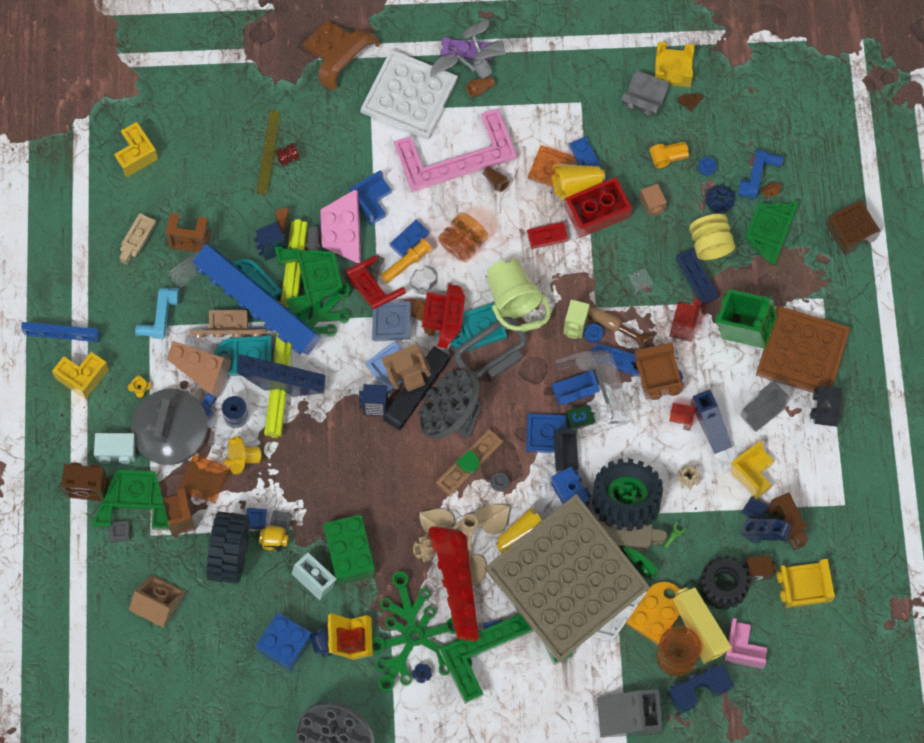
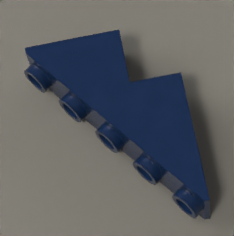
M239 354L236 373L264 391L282 389L292 397L324 393L325 374Z

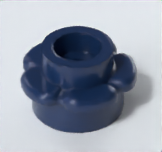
M418 664L412 671V676L418 683H425V681H429L432 677L431 668L426 664Z

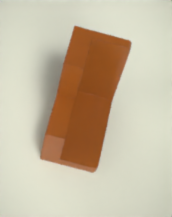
M185 488L177 490L178 495L164 498L168 517L167 522L172 536L195 530Z

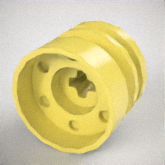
M707 215L690 224L689 230L692 234V240L695 241L694 248L699 259H717L728 255L735 249L733 235L729 233L730 226L726 215Z

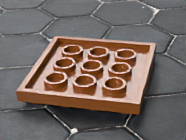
M777 305V319L767 347L763 349L756 376L813 393L814 388L817 389V385L833 386L850 327Z

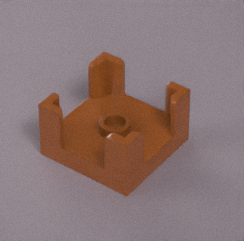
M170 213L166 229V237L170 249L200 252L205 244H209L211 232L207 230V218L198 217L196 229L188 230L177 227L179 214Z

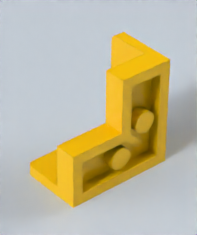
M137 122L121 130V134L129 146L115 153L114 156L122 167L124 175L129 177L158 160L156 149Z
M90 352L80 366L63 356L52 372L56 380L86 399L109 371L106 361Z
M760 440L731 462V473L758 499L772 488V485L761 473L772 466L774 460L764 451L763 442Z

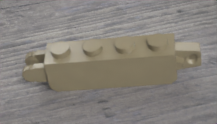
M597 519L621 551L623 547L627 546L638 552L646 553L651 545H662L667 539V533L664 530L652 529V525L646 526L643 524V528L637 530L636 526L633 527L632 531H627V527L617 530V525L613 524L612 527L606 525L607 520L602 522L600 519Z

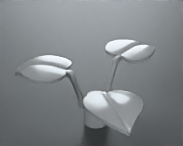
M488 19L469 26L462 34L464 38L472 36L478 51L473 60L474 64L471 65L460 55L451 53L441 57L434 63L430 72L431 78L436 73L452 67L458 60H461L472 71L476 70L480 78H485L492 73L493 70L486 58L505 54L502 40L494 41L486 45L483 50L480 49L476 35L487 29L489 26Z

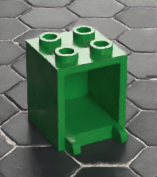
M728 289L727 294L722 298L721 311L717 312L715 318L722 339L766 349L777 319L773 300L768 297ZM735 315L741 316L739 324L733 323Z

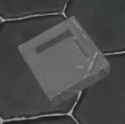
M645 268L628 275V280L636 294L653 286V282Z

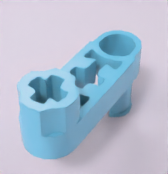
M159 288L155 323L153 325L136 324V336L165 339L169 305H178L179 288Z

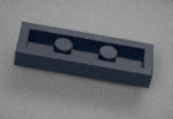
M693 248L676 255L675 259L701 306L718 299L719 295Z

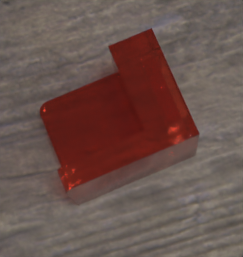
M672 403L669 421L683 424V430L690 431L695 407Z
M339 627L336 629L337 651L349 655L365 651L364 628L359 627L348 630Z

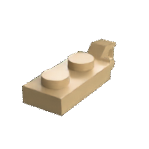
M139 213L121 243L122 247L120 250L122 254L119 257L120 262L128 265L132 256L136 258L155 228L156 220Z

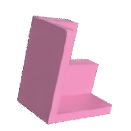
M732 618L728 634V642L732 649L725 653L724 661L764 669L767 661V648L748 644L751 625L736 622L737 618Z

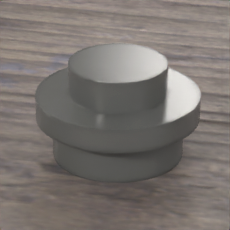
M496 473L491 477L490 485L493 490L503 492L508 489L510 480L506 474Z

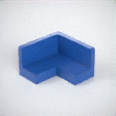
M379 170L349 188L350 192L358 190L359 211L370 226L386 217L385 211L377 201L392 193L390 187L383 179V172Z
M593 369L582 375L552 384L558 406L600 392Z

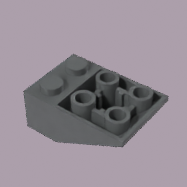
M659 689L638 690L597 697L600 738L661 734L662 719Z

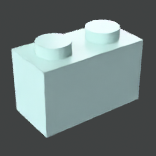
M95 433L94 457L96 462L101 464H109L111 462L129 464L130 462H135L136 446L134 433Z
M309 553L304 555L293 567L292 575L319 600L331 591L335 585L336 578Z

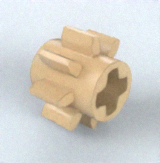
M686 464L684 470L678 469L680 475L677 476L676 481H681V488L685 486L691 490L693 484L698 486L699 481L697 479L700 478L701 473H696V466L692 468Z
M427 536L419 537V540L415 541L413 546L414 555L418 559L422 558L423 562L432 560V557L436 556L437 552H434L431 539H428Z

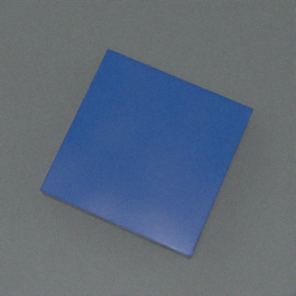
M528 413L526 452L554 453L553 432L554 430H566V415Z

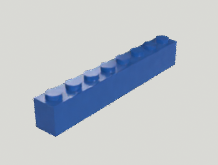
M205 244L192 261L197 266V271L203 275L207 274L210 276L209 280L214 285L222 286L224 288L223 292L231 298L234 296L238 300L236 303L239 306L251 310L250 314L255 319L263 320L265 322L264 326L272 332L275 330L279 334L277 337L285 343L289 342L292 344V349L299 355L302 353L309 355L322 338L320 334L213 246Z

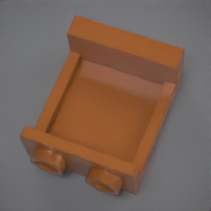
M673 343L635 351L634 360L645 399L657 400L664 395L676 396L683 391L684 382H681L675 361Z

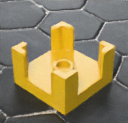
M658 42L655 77L667 81L670 86L691 87L694 44H685L684 50L666 49L667 42Z

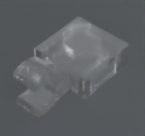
M212 426L208 441V447L213 448L210 458H212L211 462L219 463L221 450L228 449V440L232 434L231 430Z

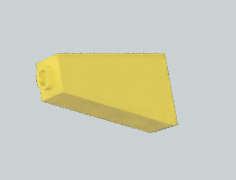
M686 587L677 592L678 595L673 598V601L703 664L717 659L731 650L730 643L696 588L689 590Z

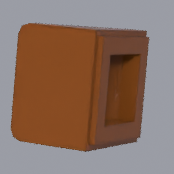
M289 207L276 210L275 212L276 221L282 235L285 234L290 216Z

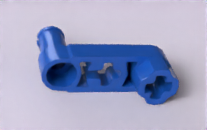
M756 149L750 181L741 179L738 196L756 199L763 165L769 164L781 167L784 156Z

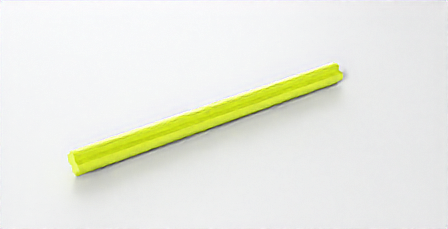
M299 219L294 220V222L291 221L288 249L298 248L305 251L307 222H302ZM298 262L287 263L285 266L281 303L287 308V298L299 296L301 272ZM276 337L273 362L290 366L293 345L289 342L285 343ZM282 389L270 390L264 435L271 436V438L282 436L287 393Z

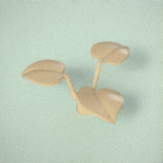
M499 504L483 506L476 511L475 516L471 514L465 515L462 521H458V524L453 526L454 518L449 511L433 509L420 512V522L427 535H429L428 529L432 526L451 530L461 527V531L468 535L472 586H475L485 576L486 570L484 567L486 562L480 555L471 556L472 535L476 532L477 527H482L487 534L495 535L501 533L507 525L509 506Z

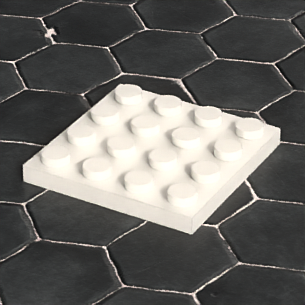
M391 49L360 111L365 115L428 140L458 80V76L447 71H441L431 78L432 65Z

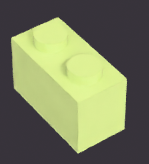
M575 300L570 301L563 334L572 339H582L590 304Z

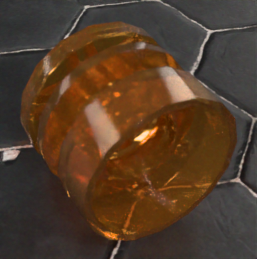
M459 212L450 222L451 227H446L444 232L438 236V240L448 253L466 263L470 261L472 255L476 254V248H481L489 236L478 221L466 213Z
M674 626L667 629L661 636L656 651V662L659 668L666 674L674 677L690 673L695 667L701 651V643L697 634L683 626Z

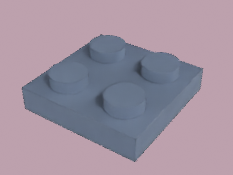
M410 301L388 302L374 309L372 340H411L412 303Z

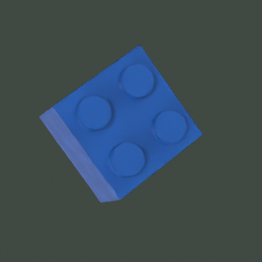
M277 613L260 638L256 648L259 653L291 672L311 642L312 633Z

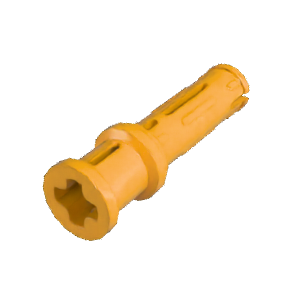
M421 238L416 246L409 248L406 255L380 274L384 282L389 284V282L414 262L419 263L420 258L428 252L431 253L433 250L424 238Z

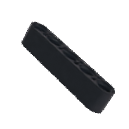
M436 346L425 357L429 363L431 376L427 377L426 373L422 372L425 385L411 391H407L406 387H404L383 417L384 422L399 431L404 427L451 359L449 354Z

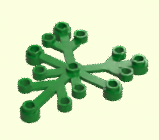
M398 571L393 575L392 582L399 590L404 609L393 604L389 598L382 599L380 607L383 611H391L407 620L408 627L397 622L394 617H388L385 620L386 628L389 630L394 629L403 635L387 640H382L379 637L372 638V651L375 655L381 654L386 648L406 643L398 657L387 660L380 659L376 662L378 672H385L387 668L392 667L388 675L382 676L378 682L380 690L386 693L394 689V679L399 671L401 674L400 683L403 686H409L412 683V676L408 673L406 659L414 646L423 645L435 652L440 665V675L448 676L450 674L449 671L446 673L441 671L442 667L447 666L439 649L449 644L440 646L427 638L447 632L453 635L456 634V631L450 628L453 624L452 617L444 625L425 629L428 622L435 617V609L433 607H426L424 609V615L418 625H416L415 617L424 602L430 599V591L427 588H422L418 593V598L411 607L406 588L408 576L402 571ZM399 578L404 580L402 584L397 583ZM427 592L428 596L426 598H423L421 596V593ZM389 602L390 606L385 608L382 604ZM428 610H431L433 612V615L427 616L426 612ZM393 620L395 624L393 626H389L387 624L388 621ZM417 634L419 635V638L417 640H413L412 635ZM379 644L381 647L379 650H375L373 646ZM468 659L467 661L470 667H472V659ZM384 663L386 666L385 668L380 669L378 667V664ZM404 677H409L410 681L408 683H404L402 679ZM389 682L391 685L390 687L385 688L383 686V683Z

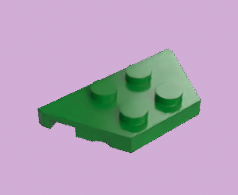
M797 201L789 204H782L781 202L773 204L764 203L758 204L745 240L772 266L776 264L799 203Z

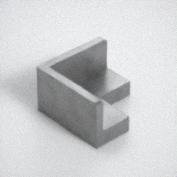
M773 380L759 391L754 401L742 409L740 416L754 432H757L784 411L789 396Z

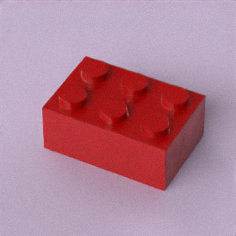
M616 177L565 198L564 208L579 238L631 217L632 207Z

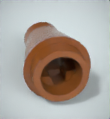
M491 76L470 80L466 84L468 94L471 97H478L495 86L494 79Z

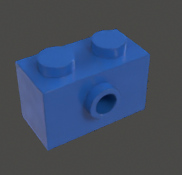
M572 467L551 476L550 484L562 505L577 494L586 507L589 506L590 492L586 487L583 488L580 483L582 479L577 471L574 472Z

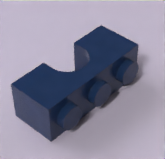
M713 664L705 669L706 672L700 675L695 673L688 677V681L684 683L679 681L670 686L671 689L668 692V696L678 715L697 707L698 701L694 694L697 688H707L714 698L732 690L734 684L723 664L719 666Z

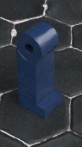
M747 518L741 535L753 543H760L761 540L786 541L792 526L782 520ZM752 525L753 529L748 532L749 527Z

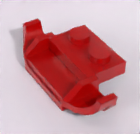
M449 282L446 284L447 290L445 295L427 292L421 324L423 328L440 331L437 347L447 349L450 342L461 329L466 297L459 285Z

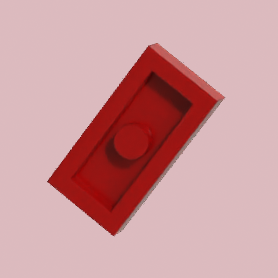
M564 222L527 230L531 249L568 242Z

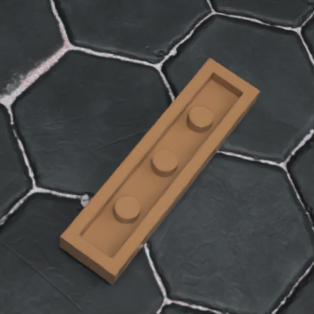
M490 429L470 448L479 459V468L503 445V441ZM455 463L436 482V485L446 495L451 497L474 473L468 474L463 472Z

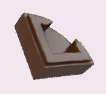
M697 93L684 94L677 99V102L692 112L701 102L703 96Z

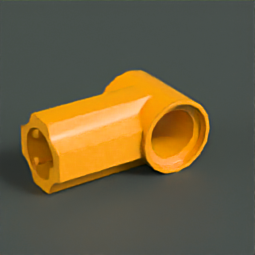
M685 141L668 146L658 144L649 149L655 168H663L669 165L670 162L689 158L688 147Z

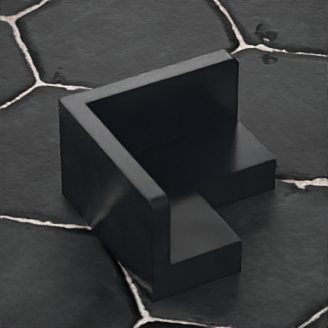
M577 429L554 430L555 472L563 471L569 467H572L574 471L579 469Z

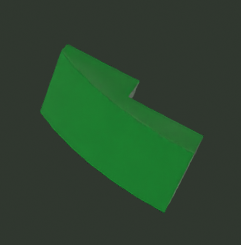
M627 546L622 548V552L634 567L640 565L639 569L645 577L648 576L652 580L658 575L659 570L644 555Z

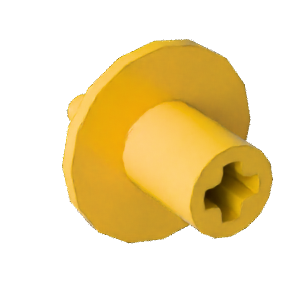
M233 436L228 440V460H225L224 464L229 465L233 474H240L245 464L260 462L261 450L259 446H245L240 436Z

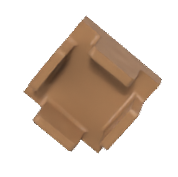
M417 343L381 358L395 390L399 389L397 382L402 380L407 391L425 385L422 372H425L427 377L431 376L429 363Z

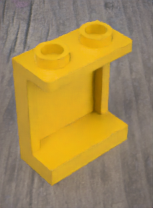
M828 559L820 560L819 563L792 567L781 565L776 572L777 582L781 583L782 587L780 599L781 602L785 603V608L832 602L835 598Z

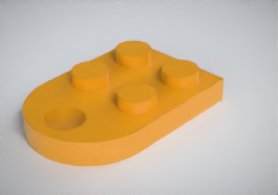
M659 582L652 585L626 622V625L657 645L661 644L680 615L673 598L668 599L664 596L665 590H672L675 593V597L680 590L669 582Z

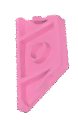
M353 190L321 209V233L323 248L356 263L361 262L358 190Z

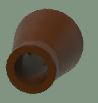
M490 166L484 169L482 174L495 191L503 192L509 186L510 181L506 175L492 169Z

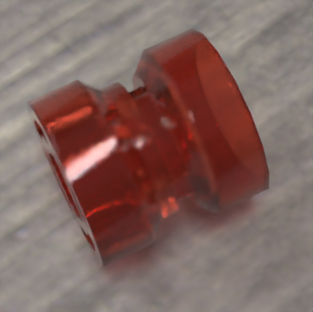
M293 143L287 145L284 149L275 150L282 167L287 166L289 161L296 162L300 160L298 151Z

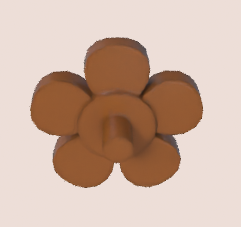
M770 182L767 186L762 187L761 192L766 198L771 195H778L782 184Z

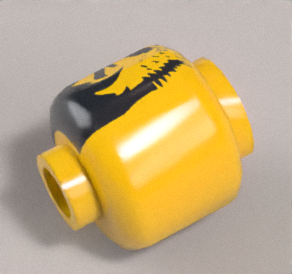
M267 525L265 529L261 530L259 544H262L264 550L280 552L284 546H288L289 535H286L284 527Z

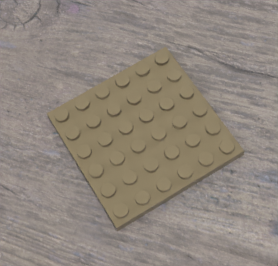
M577 494L484 567L558 662H561L651 588Z

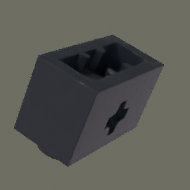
M817 385V389L814 388L812 400H815V407L811 408L810 419H813L812 423L838 427L842 397L841 387ZM825 400L830 404L826 411L821 407V403L824 404Z

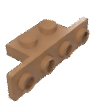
M248 309L209 310V329L189 330V334H194L195 338H203L205 334H213L215 338L224 337V334H232V337H243V334H251V337H258L267 333V328H248Z

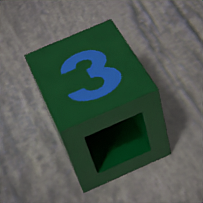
M590 406L567 410L566 418L569 429H577L578 433L593 430L596 416L594 412H591Z

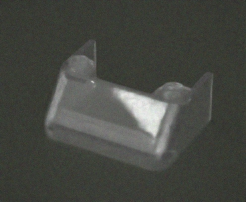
M585 351L555 360L557 371L575 365L582 371L595 369L606 405L598 407L594 412L596 424L577 429L579 439L620 427L630 422L632 413L611 353L607 351Z

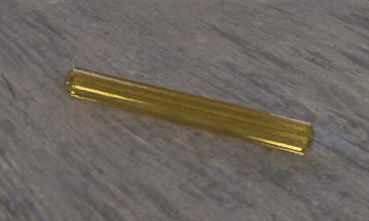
M270 110L259 172L257 194L263 196L267 194L280 115L277 110Z

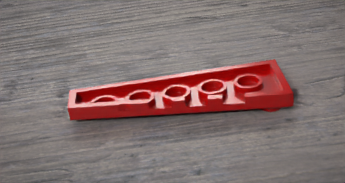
M432 526L428 529L433 550L437 552L439 560L437 565L443 574L444 579L442 583L443 587H446L449 596L447 602L451 610L457 638L475 642L479 639L466 535L462 531Z

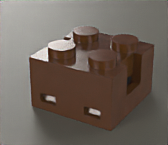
M861 200L830 215L826 222V227L844 255L855 251L857 245L861 243H866L867 245L877 240L881 231Z
M77 462L64 464L61 488L66 498L103 502L108 486V477L105 476L104 468L96 464L82 466L81 463Z

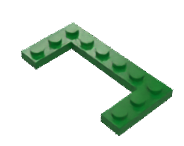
M520 614L479 631V639L475 642L458 640L439 649L464 704L484 695L467 660L533 632L532 628ZM545 646L553 664L556 665L560 663L554 658V656ZM570 653L561 662L572 658L573 654Z

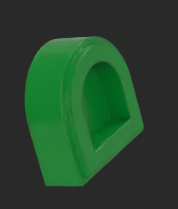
M470 449L456 461V465L463 472L471 474L478 470L479 459Z

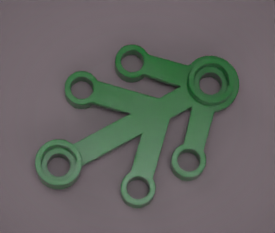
M341 282L342 290L346 291L345 294L335 293L321 309L320 302L313 305V317L309 321H307L309 308L300 312V319L318 334H327L329 337H334L337 334V327L334 324H329L326 327L315 326L318 322L340 321L343 324L349 322L350 315L347 311L328 313L340 299H345L350 295V287L347 283ZM346 315L347 318L341 319V316ZM333 328L335 331L330 333L328 329Z

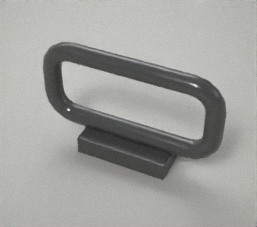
M502 317L510 325L520 326L514 318ZM497 320L456 349L454 353L456 365L459 369L469 370L477 378L486 374L487 379L491 382L521 361L523 356L519 351L526 345V333L516 331L520 339L517 344L478 371L473 372L462 360V354L503 326Z

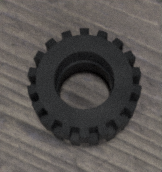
M725 555L723 559L721 556H718L716 560L712 559L708 565H705L700 577L699 586L700 593L704 594L703 599L705 601L709 600V605L713 606L715 604L717 609L724 607L727 610L730 606L735 608L738 603L741 604L751 585V576L748 575V568L744 569L742 561L738 563L736 562L737 558L733 557V560H731L729 556ZM719 574H727L734 579L736 588L732 591H722L716 587L713 579Z

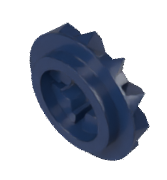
M722 184L719 186L714 185L708 189L705 201L712 211L724 213L734 206L735 196L730 187H725ZM718 194H720V196H726L724 197L723 202H721L720 199L717 200Z

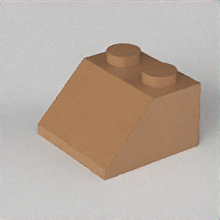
M152 574L135 590L129 610L155 625L164 627L174 616L186 591Z

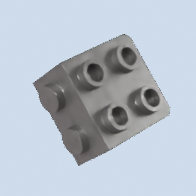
M636 71L627 93L623 95L622 105H625L626 109L632 111L635 109L641 111L645 116L657 117L669 83Z

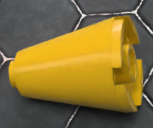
M553 164L552 170H555V175H552L554 192L556 196L560 195L558 201H564L565 198L598 185L605 180L604 170L600 169L599 166Z
M533 506L497 538L499 542L496 545L501 554L542 521L538 513H532L535 510Z

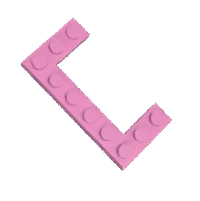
M499 109L481 114L482 122L492 146L424 168L411 136L393 141L411 192L484 170L488 166L493 167L517 159Z

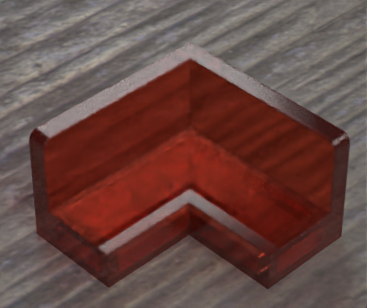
M694 299L693 305L678 302L669 337L688 342L692 341L702 301Z

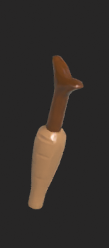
M589 306L588 315L608 330L613 332L620 331L634 339L638 344L639 350L644 349L645 344L655 337V334H639L624 326L616 316Z

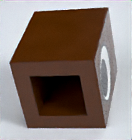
M771 555L747 557L745 561V568H748V575L751 576L750 582L771 580L773 573H776L775 562L771 561Z

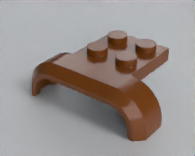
M327 20L302 45L305 50L324 60L319 69V82L327 89L333 90L338 87L336 84L338 73L367 44L374 43L376 47H379L380 41L376 35L365 29H358L351 34Z

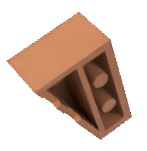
M172 341L167 356L168 361L208 393L220 397L232 360Z

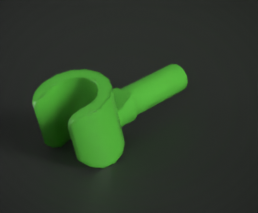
M679 522L674 525L672 534L663 546L665 548H668L676 537L683 535L685 527L682 531L676 529Z

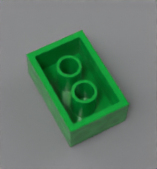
M362 515L323 523L337 585L374 577L375 568Z

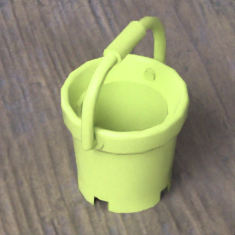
M510 258L511 262L506 263L503 259L488 268V276L485 275V279L495 301L492 309L499 322L508 329L522 332L538 329L546 324L551 316L550 305L545 295L540 292L536 285L532 284L518 259ZM541 301L546 309V317L543 320L521 324V326L510 325L502 318L512 317L516 319L534 310Z

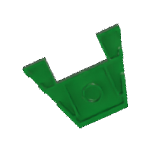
M279 246L275 247L278 265L292 262L299 263L306 295L287 298L288 309L295 315L342 290L334 252L304 251L298 248L284 249Z
M116 470L106 491V496L103 502H101L96 518L93 520V527H111L113 508L153 510L152 530L170 531L156 471Z

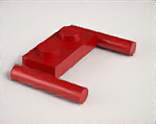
M378 254L345 270V274L350 278V282L372 310L406 294L405 288L401 287L386 295L368 272L367 267L381 261Z

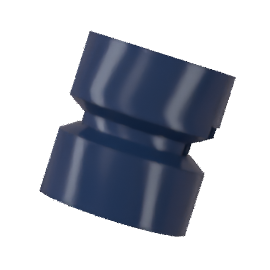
M231 396L224 400L222 413L225 423L232 428L243 427L249 417L245 401L238 396Z

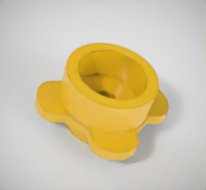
M136 376L131 384L128 385V390L130 392L133 391L138 398H142L146 390L151 388L150 382H146L142 376Z

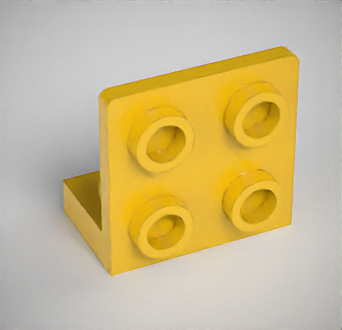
M333 613L328 614V647L330 653L352 660L373 656L372 622L370 616L366 615L348 619Z

